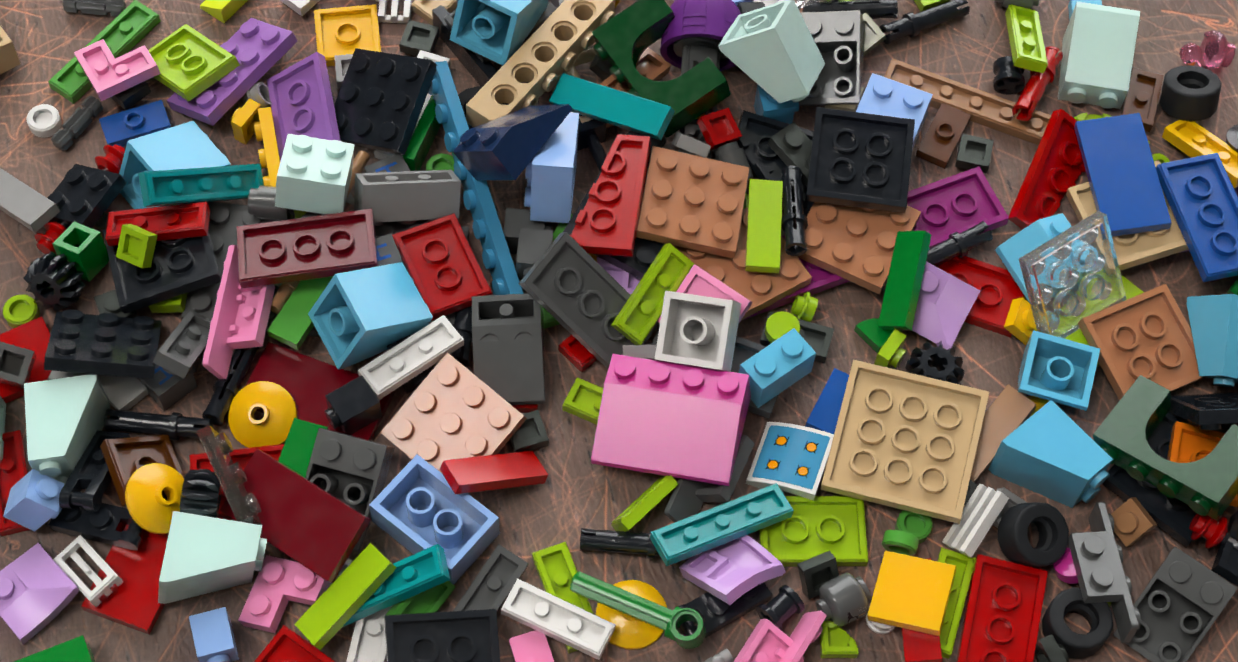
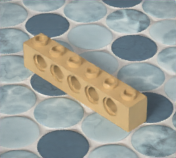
M564 0L466 104L467 123L472 127H476L528 106H536L545 91L550 92L554 88L558 77L565 70L569 71L575 65L579 54L584 49L588 50L595 42L592 31L616 16L614 12L615 0Z

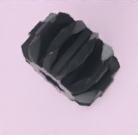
M50 252L31 262L24 280L28 283L26 291L33 293L35 296L34 302L41 301L45 310L53 308L55 311L63 310L76 303L86 286L81 281L84 273L77 271L74 267L76 261L68 262L65 254L56 255L54 252Z
M928 341L923 344L922 349L916 347L905 366L908 373L959 384L964 377V370L961 368L963 357H954V347L948 350L943 349L942 341L937 343L936 347H933Z
M208 469L190 470L185 475L182 485L180 512L218 518L223 485L220 473L211 472Z

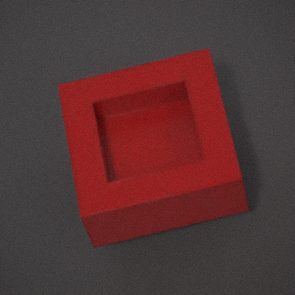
M729 107L701 116L697 120L706 143L711 146L710 150L738 141L742 137Z

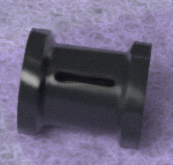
M782 585L778 590L779 594L766 605L760 604L756 608L760 619L770 620L780 630H782V624L794 613L799 614L805 609L799 595L787 585Z

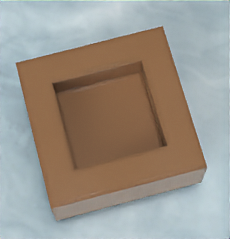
M1131 497L1111 513L1114 519V532L1126 547L1134 545L1157 526L1156 522L1136 497Z

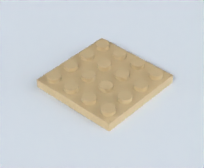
M853 359L821 490L960 524L989 391Z

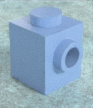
M32 469L11 487L3 517L35 532L50 518L55 519L61 512L59 495L64 483L47 475L39 474V471Z
M226 607L189 616L199 662H233L239 660L231 619Z

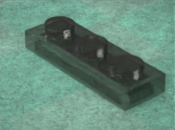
M210 425L196 431L238 522L262 525L257 515L261 512L260 505L253 493L247 494L243 485L247 481V477L238 462L233 463L229 453L234 450L227 435L224 432L219 434Z

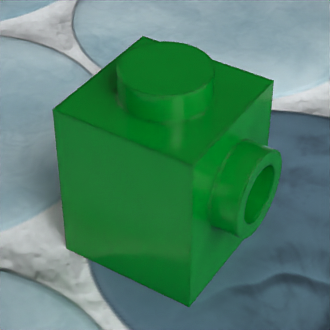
M75 221L52 243L57 255L65 254L68 262L76 261L75 269L83 272L84 274L81 279L88 282L109 262L107 248L101 233Z

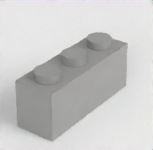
M453 170L355 173L354 211L372 208L374 226H380L384 222L397 221L400 224H414L416 220L433 221L455 213L456 217L459 218L461 180Z

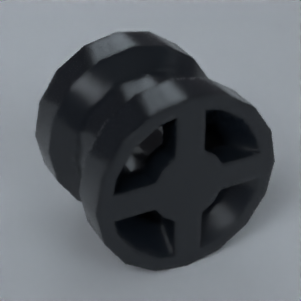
M1012 56L998 58L993 63V73L996 75L993 80V87L998 93L1006 95L1016 94L1025 87V78L1022 75L1025 69L1015 67Z

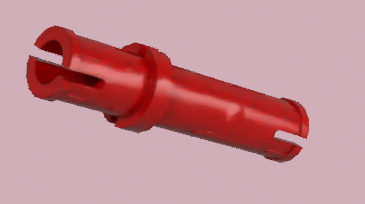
M1055 46L1045 48L1048 65L1044 73L1030 71L1031 77L1012 109V113L1015 115L1020 108L1016 116L1018 120L1028 121L1031 119L1047 85L1054 81L1056 68L1063 58V53H1058L1059 48Z

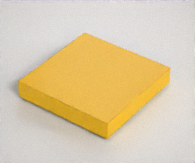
M376 4L314 10L317 52L325 56L327 67L335 66L334 56L353 54L355 48L381 52Z
M885 551L867 615L868 620L940 636L956 574V565Z

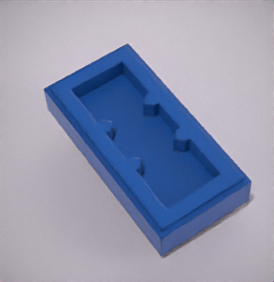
M162 100L99 118L107 144L111 146L119 145L122 147L127 145L128 140L171 128Z

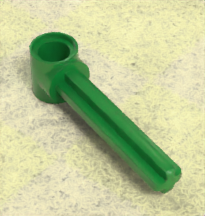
M580 571L571 580L570 590L664 630V637L676 641L682 648L694 649L700 646L705 639L706 629L702 617L694 609L676 606L674 610H671ZM692 621L698 625L696 632L690 636H683L678 633L679 627L684 622Z

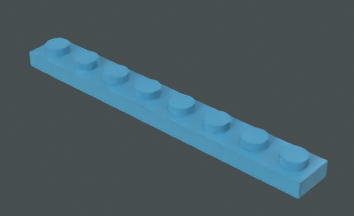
M447 61L435 62L437 64L436 72L428 93L433 95L436 104V119L438 123H442L445 131V146L447 151L452 153L454 173L461 180L464 190V205L467 210L471 211L473 217V233L477 240L480 239L483 248V264L486 269L490 270L493 279V294H524L522 287L519 285L520 281L487 181L475 180L453 153L460 143V137L469 130Z

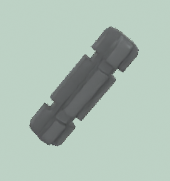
M63 0V7L66 12L78 13V10H81V13L108 15V13H111V16H118L126 9L125 0Z
M88 96L81 104L83 106L82 109L78 107L62 125L64 129H58L52 136L51 140L54 146L62 151H66L73 144L72 139H77L93 121L91 117H97L103 110L102 103L95 97Z

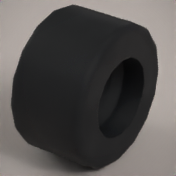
M1188 65L1173 68L1164 76L1160 105L1167 114L1180 120L1201 121L1210 118L1217 111L1222 82L1218 75L1203 67Z
M1032 502L1013 506L1002 516L998 525V542L1001 551L1013 563L1029 567H1045L1056 563L1064 555L1068 545L1069 530L1066 520L1057 508L1048 503ZM1032 521L1037 526L1039 532V540L1035 548L1031 546L1027 537V529Z
M1074 587L1061 591L1051 601L1042 619L1044 637L1052 634L1057 644L1063 645L1068 657L1071 659H1083L1094 655L1107 641L1113 628V615L1107 602L1084 603L1080 588ZM1069 612L1082 615L1088 621L1091 627L1090 631L1087 634L1073 632L1064 621L1065 615Z

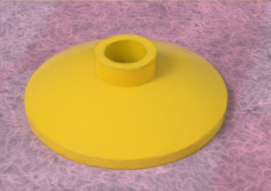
M269 381L254 382L242 388L233 398L228 412L229 427L233 436L248 448L283 444L287 439L294 418L297 419V407L291 394L282 386ZM263 408L264 417L261 420H255V411Z
M161 463L144 465L131 475L125 489V502L132 519L141 528L154 534L169 533L173 511L180 512L182 485L184 483L183 476L174 468ZM162 490L165 492L167 500L163 498Z
M625 580L613 584L618 588L667 608L666 602L658 590L645 582ZM597 603L596 616L615 624V630L609 642L616 647L627 650L642 649L656 642L664 632L660 628Z

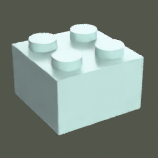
M288 134L277 173L275 207L325 215L344 212L352 176L355 144L338 140L313 138L306 135Z

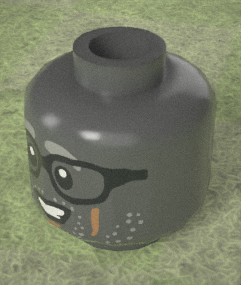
M844 573L819 587L820 599L815 604L818 611H822L827 615L824 621L830 619L834 624L842 627L868 613L872 596L866 583L860 576L855 578L850 573Z

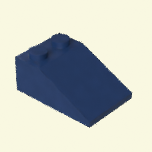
M569 104L528 106L467 130L460 137V143L453 153L475 180H516L573 108Z

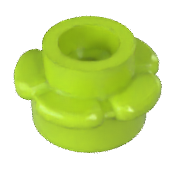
M810 292L804 293L803 296L797 295L790 313L795 315L797 319L811 322L817 309L818 299L810 296Z

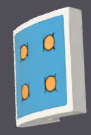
M767 422L745 484L762 489L777 483L783 491L814 501L829 457L834 434L795 424Z

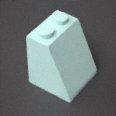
M783 0L738 15L718 45L720 51L779 103L790 100L798 102L805 99L810 94V90L825 65L795 0Z
M1076 2L1062 42L1063 58L1060 66L1059 100H1066L1076 104L1097 105L1103 108L1121 109L1129 90L1140 11Z
M97 374L24 383L28 462L32 469L39 471V474L47 475L64 483V485L96 431H102L104 418L107 419L105 413L110 408V404Z
M173 511L159 578L158 603L167 604L252 582L254 570H262L267 544L266 538H260L262 525Z

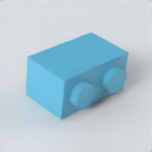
M793 328L740 364L739 373L749 375L751 400L758 408L809 374L812 371L816 352Z

